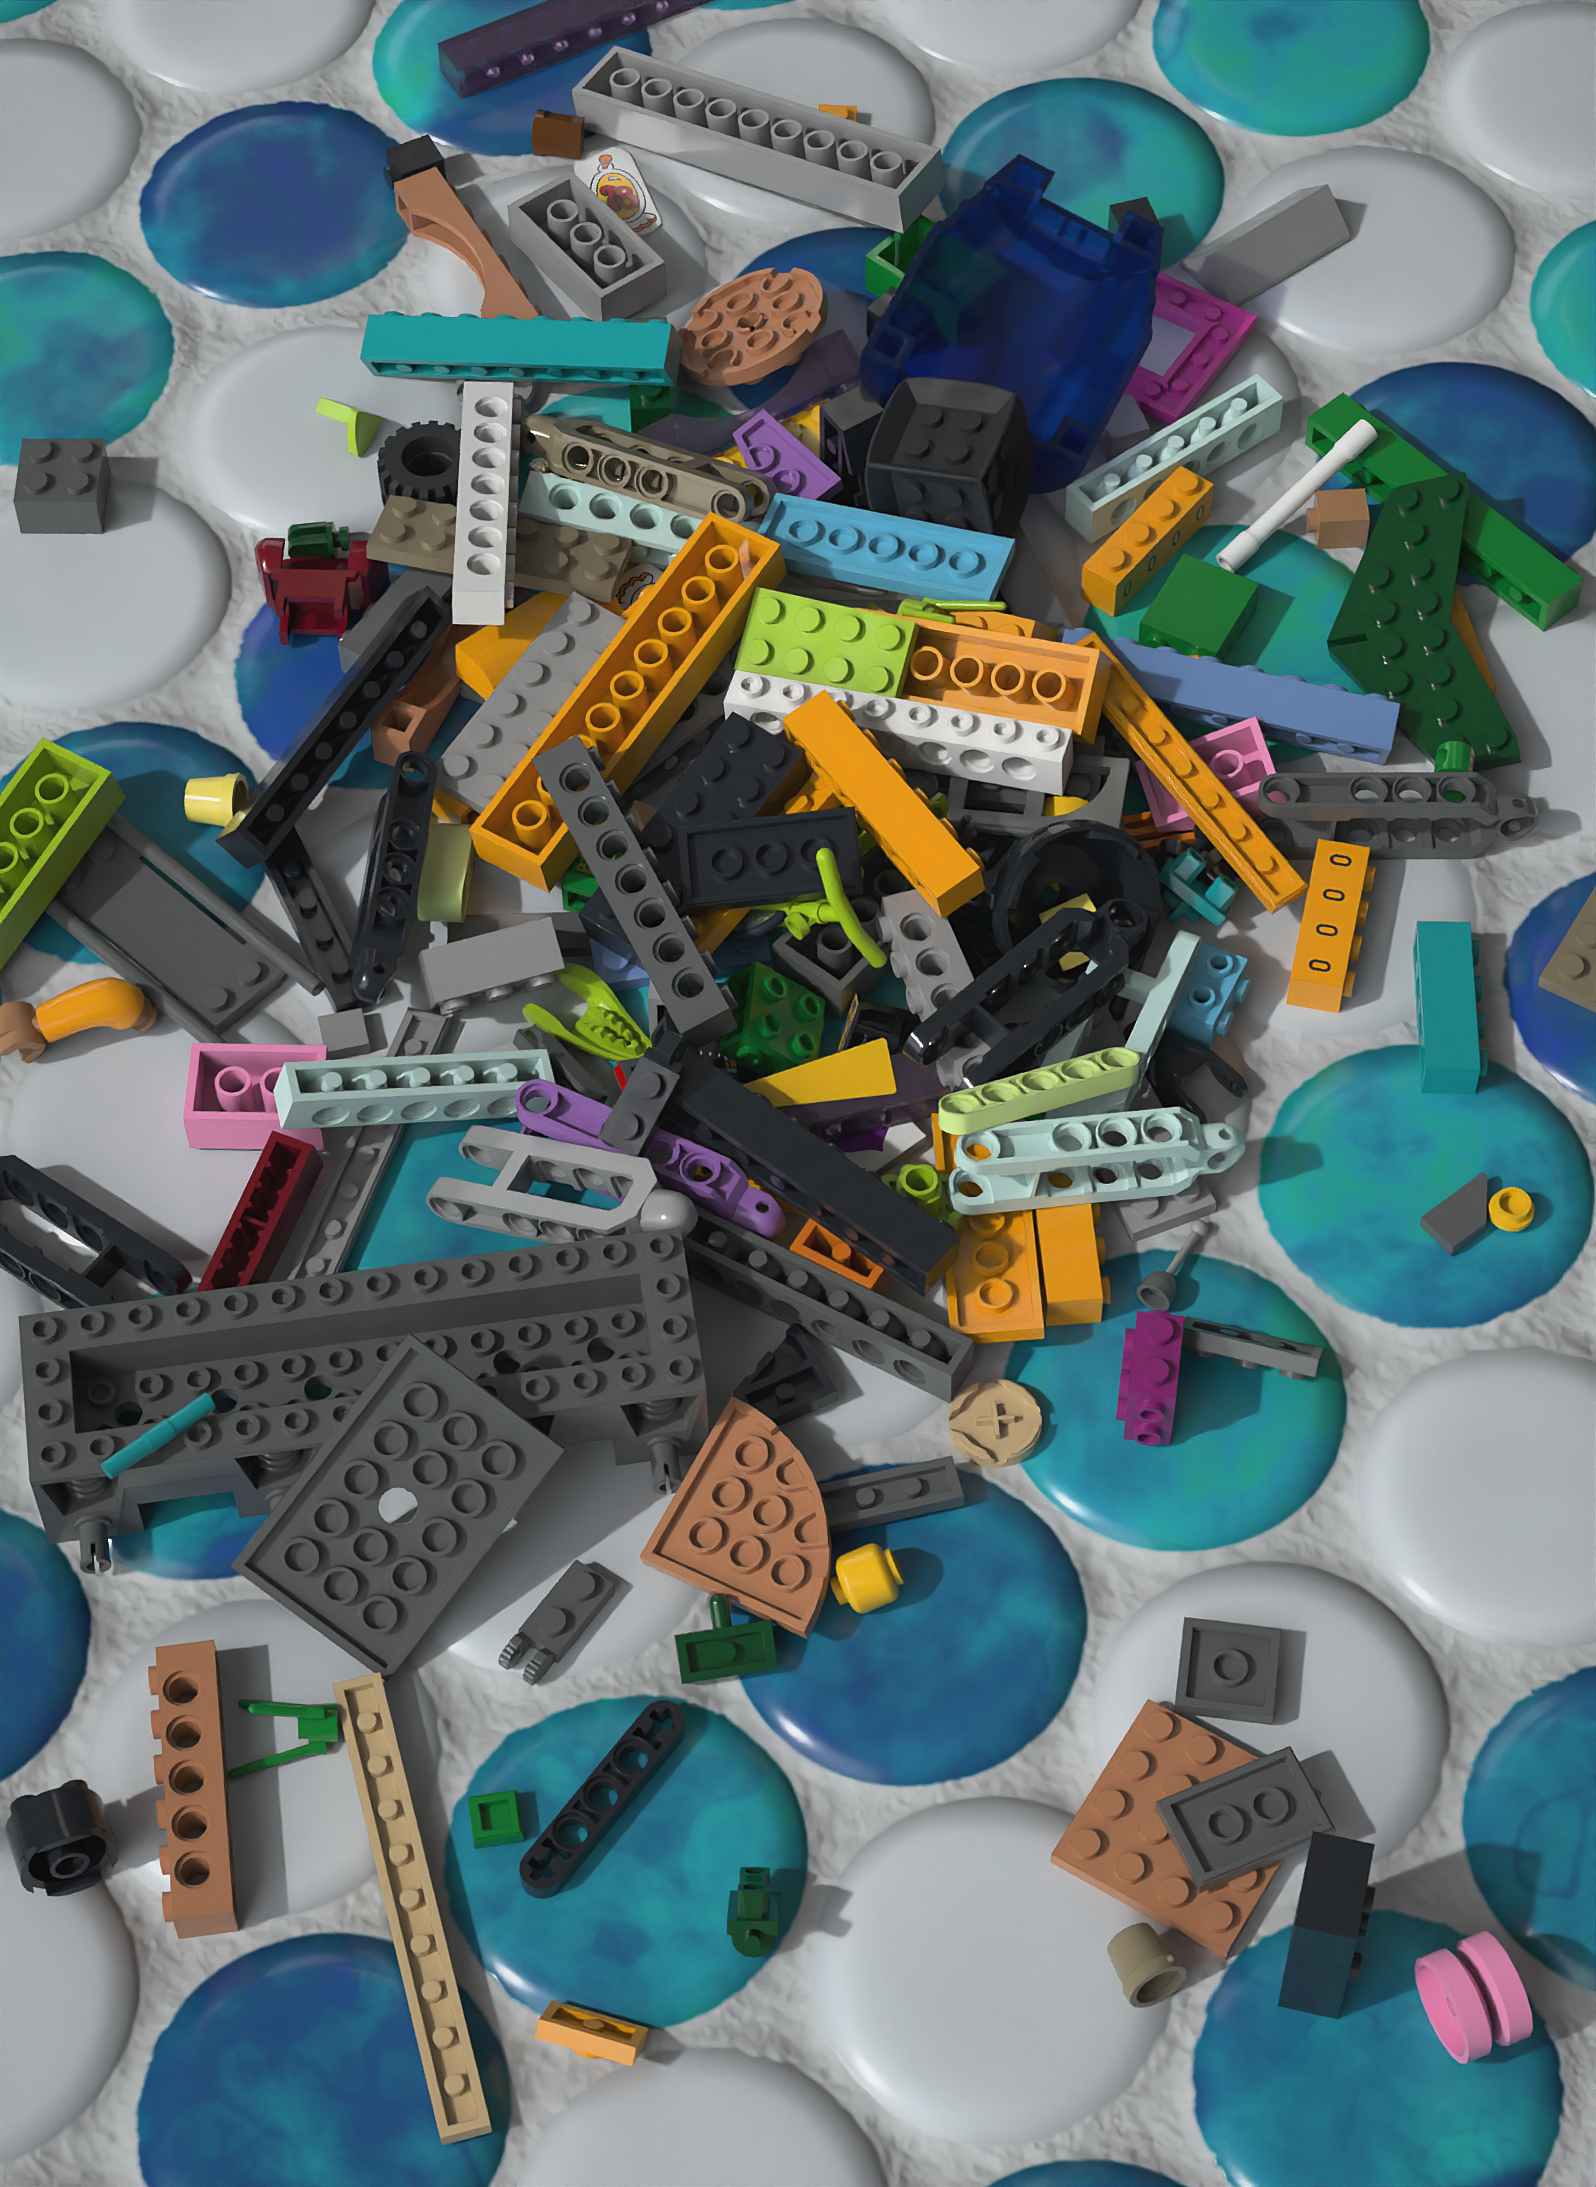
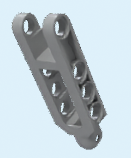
M474 1125L469 1128L458 1149L464 1159L469 1157L481 1166L499 1170L500 1174L494 1184L488 1186L449 1177H440L436 1180L425 1199L431 1211L446 1221L548 1244L678 1227L681 1228L683 1239L691 1232L698 1220V1212L692 1201L680 1192L666 1190L659 1183L652 1164L647 1158L481 1125ZM547 1180L570 1184L575 1190L582 1191L584 1188L608 1192L612 1197L618 1199L622 1195L626 1197L620 1206L608 1211L526 1193L534 1181L545 1183Z

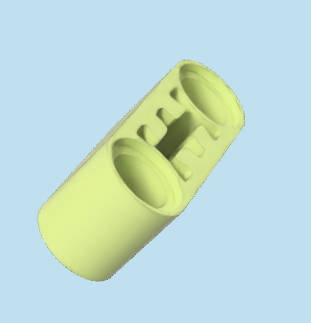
M431 824L418 890L419 921L464 923L477 855L469 832L473 824Z

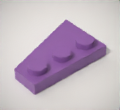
M764 409L732 433L747 468L770 477L775 483L778 493L828 502L844 489L842 479ZM756 485L762 499L764 500V494L761 488Z

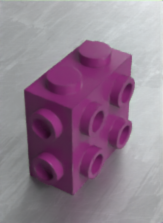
M1163 1310L1137 1311L1135 1329L1126 1328L1116 1413V1420L1125 1421L1123 1439L1134 1440L1146 1446H1153L1159 1443L1170 1444L1184 1316L1172 1315Z

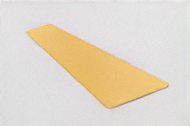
M884 1038L743 1084L751 1092H758L767 1097L773 1107L895 1094L897 1091L888 1045Z

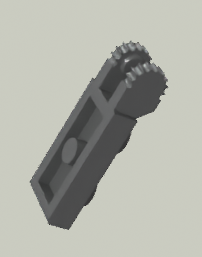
M576 1559L519 1628L518 1633L511 1638L508 1645L502 1650L498 1659L499 1665L510 1670L527 1650L533 1647L538 1652L526 1666L522 1679L531 1686L538 1683L554 1662L559 1663L611 1599L615 1592V1583Z

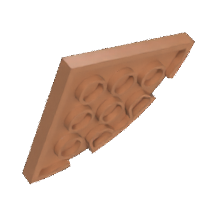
M731 1396L639 1557L643 1564L708 1594H723L726 1596L728 1603L765 1620H771V1623L808 1639L819 1617L829 1581L832 1549L830 1523L817 1481L801 1452L771 1419L753 1406Z

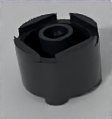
M80 1779L70 1780L60 1788L51 1789L38 1795H23L11 1803V1815L6 1823L5 1831L21 1883L27 1891L34 1893L33 1887L46 1890L47 1896L55 1897L77 1893L102 1879L100 1871L109 1862L112 1868L117 1863L119 1849L103 1801L96 1792L89 1789L86 1781Z

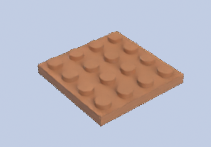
M1147 1699L1053 1850L1050 1862L1220 1957L1227 1959L1286 1857L1199 1893L1155 1809L1156 1801L1259 1758ZM1314 1788L1317 1796L1321 1799L1322 1792Z

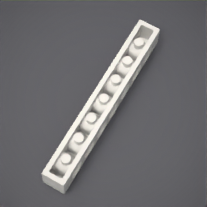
M464 381L452 587L453 624L504 625L505 608H513L514 582L506 581L515 580V555L507 554H516V528L508 527H517V502L510 501H518V476L511 475H519L521 399H513V383Z
M735 670L723 702L725 719L732 712H735L789 743L782 718L825 689L835 702L841 699L847 704L855 717L854 724L860 731L866 728L873 734L880 745L881 750L879 752L886 760L893 758L900 767L921 769L937 774L1063 796L1073 765L1072 729L739 670Z

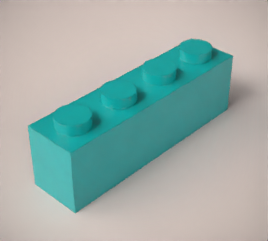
M1417 921L1412 949L1421 1093L1475 1094L1479 1076H1486L1487 1051L1479 1049L1478 1040L1484 1038L1485 1018L1484 1013L1476 1011V1002H1481L1482 978L1481 976H1474L1473 966H1478L1479 940L1471 939L1470 922Z

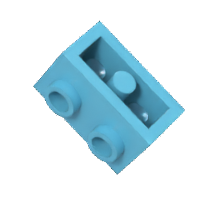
M1202 941L1194 967L1166 1028L1211 1050L1218 1035L1226 1036L1234 1017V1012L1231 1010L1235 1002L1242 1004L1248 994L1251 985V979L1246 977L1248 959Z

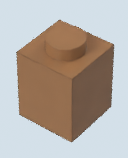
M1365 488L1315 491L1313 508H1307L1306 526L1307 532L1314 533L1317 549L1366 547L1370 516Z

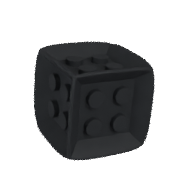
M938 377L904 379L892 393L875 429L867 452L865 487L870 511L1012 539L1029 499L1034 469L1029 424L1020 397L1005 388L978 382Z

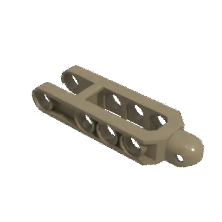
M534 414L524 418L520 424V445L529 453L545 457L548 467L554 473L700 520H704L711 511L736 524L743 523L750 516L756 517L767 513L775 494L778 493L775 483L770 477L762 473L601 422L572 418L562 421L547 415ZM607 437L611 439L613 443L601 440V438ZM527 438H528V439H531V440H533V441H535V442H534L533 444H532V443H529L528 440H527ZM638 449H644V450L648 451L649 454H645V453L639 452V451H637V450H638ZM676 460H679V461H682L683 463L677 464V463H674V462H675ZM575 463H580L583 465L587 464L588 466L586 468H580ZM610 472H612L614 475L624 476L625 478L623 480H617L611 475ZM648 484L655 488H662V490L655 492L650 489ZM750 484L759 486L764 494V500L759 507L754 506L752 495L747 489ZM724 510L730 512L734 511L738 514L736 516H730L726 514Z

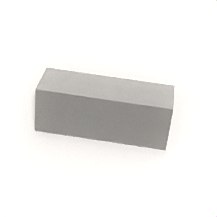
M1325 184L1295 191L1180 260L1179 267L1212 296L1240 307L1350 240L1351 234L1329 185Z

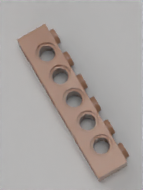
M208 1640L155 1647L156 1665L148 1666V1679L151 1696L158 1695L159 1709L151 1710V1726L154 1740L161 1739L162 1754L154 1755L153 1761L156 1784H164L165 1799L156 1800L159 1830L167 1829L168 1845L159 1846L162 1876L170 1875L171 1891L162 1892L165 1922L174 1923L178 1939L238 1932L221 1673L215 1641ZM182 1695H196L188 1703L175 1702ZM185 1739H199L198 1743L190 1748L178 1747ZM190 1783L202 1784V1787L196 1792H181L183 1787ZM203 1828L206 1830L198 1838H184V1835L191 1829ZM193 1875H209L208 1879L202 1884L189 1885L186 1883Z

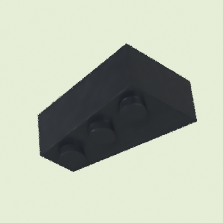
M862 385L820 405V460L842 479L844 489L835 495L838 505L870 511L865 487L867 452L885 408L882 402L877 397H872Z

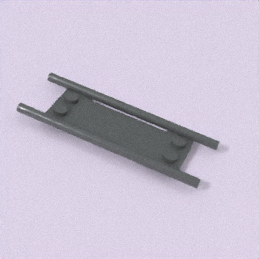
M118 812L114 813L106 824L107 828L98 835L44 910L46 914L122 978L138 986L147 999L200 1043H227L220 1035L281 986V978L285 974L290 976L313 996L319 995L325 987L324 981ZM144 858L149 860L245 939L247 943L245 945L241 944L144 864L142 860Z

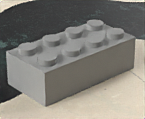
M572 171L507 206L510 240L591 320L609 322L612 318L625 319L667 295L665 261Z

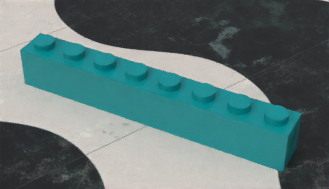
M387 311L384 315H368L360 359L374 376L676 386L684 341L671 323L660 319H651L648 323H638L623 318H612L609 322L593 321L585 317H574L571 320H555L548 316H536L534 319H517L510 315H498L496 318H480L468 313L460 314L458 317H442L431 312L422 313L421 316H406L399 312Z

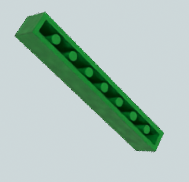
M1341 393L1308 417L1305 445L1322 458L1333 449L1335 443L1359 420L1367 421L1375 429L1378 437L1353 461L1347 463L1339 471L1360 488H1365V492L1383 506L1389 493L1398 486L1451 475V473L1444 471L1428 459L1420 449L1414 448L1397 435L1392 427L1383 424L1370 414L1362 404L1356 403L1345 393ZM1469 490L1470 502L1468 516L1465 517L1459 566L1544 632L1578 606L1583 578L1572 567L1565 565L1549 553L1541 543L1534 541L1518 529L1513 521L1504 518L1491 508L1482 497L1473 494Z

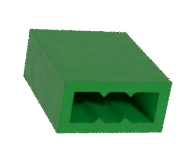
M1183 553L1140 621L1139 645L1155 649L1158 647H1171L1180 651L1181 655L1211 656L1218 658L1224 663L1256 611L1259 583Z

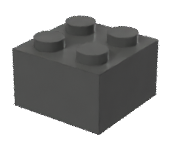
M22 439L13 500L21 534H103L111 473L104 439Z

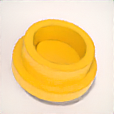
M1507 1187L1497 1192L1491 1198L1488 1206V1215L1492 1223L1498 1228L1510 1232L1520 1231L1528 1227L1533 1220L1535 1212L1534 1204L1529 1195L1516 1187Z

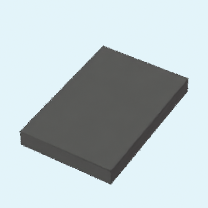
M1291 1746L1156 1801L1155 1807L1199 1893L1309 1848L1313 1831L1334 1836L1336 1832L1331 1819Z

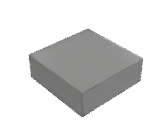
M361 1008L318 1016L323 1045L328 1047L330 1060L371 1052Z

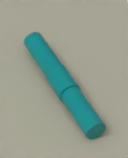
M203 1393L102 1462L101 1467L111 1480L216 1409L215 1403L207 1393Z

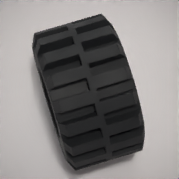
M429 420L428 424L421 425L420 421L411 423V428L401 427L396 430V436H388L384 441L385 447H380L377 461L381 498L384 507L390 495L406 496L417 500L450 504L457 507L461 429L455 430L454 424L446 422L444 425H438V421ZM433 474L436 475V476H431V477H422V476H426V475H433Z

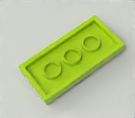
M756 587L734 670L900 699L920 625L913 621Z

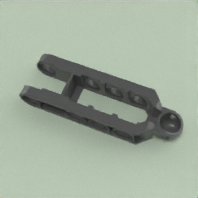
M1477 772L1274 773L1264 777L1260 782L1257 796L1258 809L1262 810L1265 814L1256 821L1261 826L1260 828L1263 832L1273 829L1285 835L1286 838L1281 842L1272 843L1287 860H1314L1318 839L1369 847L1368 860L1471 859L1484 852L1493 841H1516L1523 838L1537 826L1539 821L1537 805L1534 799L1521 793H1496V786ZM1280 790L1288 793L1291 799L1286 803H1275L1269 799L1268 794L1272 791ZM1362 790H1369L1374 792L1379 799L1372 803H1365L1358 800L1355 794ZM1405 790H1413L1418 792L1423 799L1419 802L1410 803L1404 801L1399 794ZM1448 790H1458L1466 796V800L1458 803L1450 802L1443 796V793ZM1518 824L1520 829L1512 831L1508 828V825ZM1357 829L1365 830L1372 835V839L1367 842H1357L1349 836V833ZM1405 829L1411 831L1416 838L1410 842H1401L1392 833L1396 830ZM1442 829H1449L1456 832L1459 838L1452 842H1445L1436 836V832Z

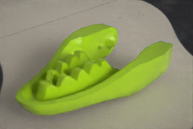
M565 963V969L557 975L562 984L588 1004L584 1015L570 1030H566L561 1022L552 1014L534 1003H528L522 1009L524 1017L531 1025L536 1024L539 1028L554 1036L563 1045L618 1063L621 1060L639 1058L641 1055L644 1056L648 1047L652 1048L651 1041L629 1016L610 987L592 970L578 964Z

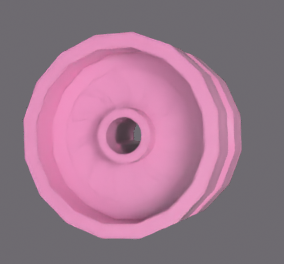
M1479 1932L1458 1941L1455 1955L1444 1948L1417 1958L1415 1976L1421 2001L1438 2038L1457 2062L1467 2064L1488 2055L1492 2047V2040L1500 2046H1509L1531 2036L1533 2030L1532 2012L1524 1986L1507 1952L1489 1932Z

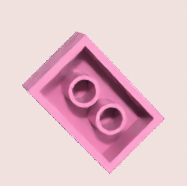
M192 1043L183 1114L189 1148L264 1149L273 1130L312 1144L316 1150L325 1151L327 1128L281 1130L273 1090L284 1062L330 1060L327 1045Z

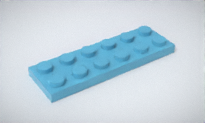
M781 493L775 494L757 532L781 544L785 567L788 571L937 600L994 602L1016 552L1015 539Z

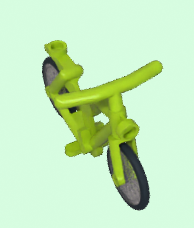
M904 770L905 782L912 790L916 787L922 790L932 805V810L930 811L938 820L942 817L947 819V811L951 807L943 793L939 792L937 794L938 781L936 777L926 770ZM857 822V826H859L857 829L861 855L877 844ZM821 848L816 854L827 898L753 906L723 940L733 943L744 942L760 937L776 927H787L797 939L801 940L810 933V926L813 924L840 922L847 937L874 968H882L887 962L886 954L864 930L845 895L834 854L829 848ZM861 867V870H862V879H863V877H864V869Z

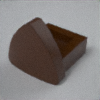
M538 109L532 127L533 154L536 156L546 154L580 159L584 151L585 117L552 113L549 110Z

